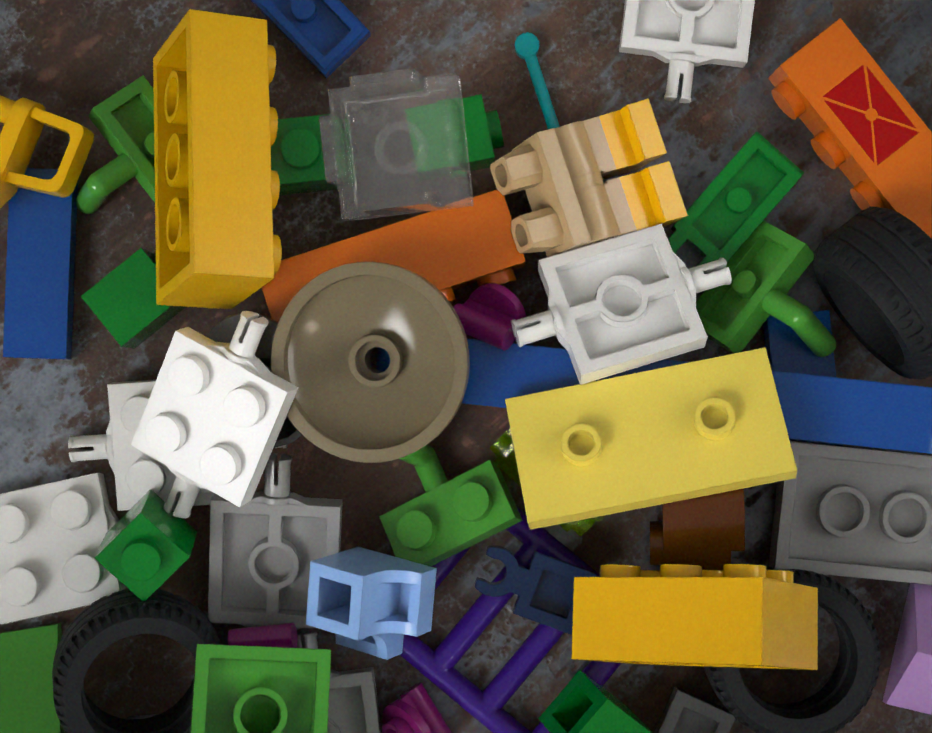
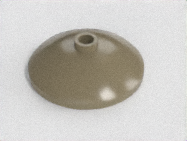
M356 262L332 268L312 279L299 290L285 308L278 322L272 343L271 372L299 387L287 414L289 420L307 440L318 448L339 458L355 462L380 463L392 461L410 455L429 444L443 432L456 415L464 398L469 379L470 359L468 342L463 325L451 303L441 291L424 277L411 270L389 263ZM376 347L383 348L389 354L390 364L385 371L375 369L371 363V353Z

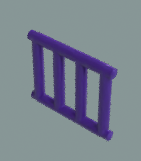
M516 505L523 521L506 530L523 543L514 554L519 565L528 568L535 550L593 571L597 574L596 577H600L595 570L544 528L530 530L526 513ZM471 547L431 566L437 568L435 590ZM506 566L503 567L492 582L500 581L504 577ZM509 592L499 597L481 594L435 651L418 637L404 634L403 650L400 656L492 733H550L541 721L532 732L505 711L503 707L565 632L539 623L484 691L480 690L454 668L512 598L514 593ZM590 661L582 672L603 687L622 663Z

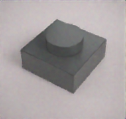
M674 686L654 733H729L736 718L729 710Z

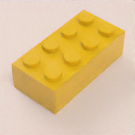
M189 9L153 58L156 305L233 309L274 279V275L279 270L282 246L280 237L273 234L272 210L275 209L278 203L280 179L277 171L271 170V146L274 144L277 136L278 115L276 109L270 107L269 84L272 82L275 74L276 51L273 45H268L267 20Z

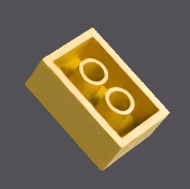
M686 564L660 565V571L641 570L640 566L600 565V577H574L571 659L644 665L818 670V588L794 583V572L766 570V566L755 564L723 565V571L702 570V566Z

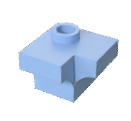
M362 547L351 548L310 561L306 625L334 633L336 644L386 660L402 654L404 634L418 637L431 631L437 568Z

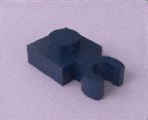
M497 545L488 546L486 555L493 559L501 560L506 566V573L497 582H489L477 577L474 583L475 588L482 594L491 597L503 596L509 592L514 593L518 597L512 610L513 614L572 635L574 577H596L597 574L535 550L527 568L519 565L514 555L508 549Z

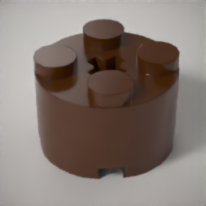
M744 489L662 504V521H650V565L686 564L702 566V570L723 571V565L743 564L740 558H731V551H745Z

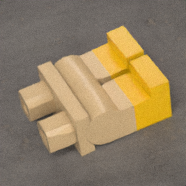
M649 98L628 104L620 110L537 132L513 148L510 153L491 164L490 170L497 190L503 196L525 190L532 210L530 213L520 215L511 220V233L517 251L520 254L545 251L547 257L658 224H662L665 227L688 216L670 161L649 166L636 173L603 181L605 178L637 170L667 153Z

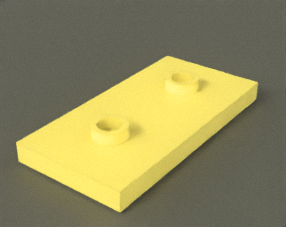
M766 347L505 399L530 530L795 479L797 476V467Z

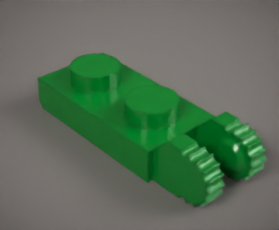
M756 131L686 210L688 216L678 220L671 227L673 233L668 240L673 252L676 253L686 242L703 257L696 266L718 260L721 257L727 262L803 176L804 172Z

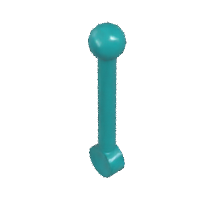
M522 33L515 40V53L526 62L547 129L558 128L560 125L537 58L540 46L539 40L532 33Z

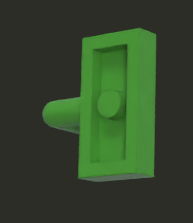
M143 75L93 107L88 115L117 153L118 157L92 173L76 196V206L85 214H93L98 211L111 192L134 177L155 203L154 89Z
M763 220L727 262L726 267H729L731 272V284L704 291L696 302V309L708 339L732 354L742 352L771 315L790 326L816 356L826 357L830 355L836 348V339L806 305L787 295L792 286L814 260V253L809 246Z
M428 444L410 455L399 458L415 467L425 493L379 516L395 556L430 567L523 521L497 463L488 460L448 481L434 448Z

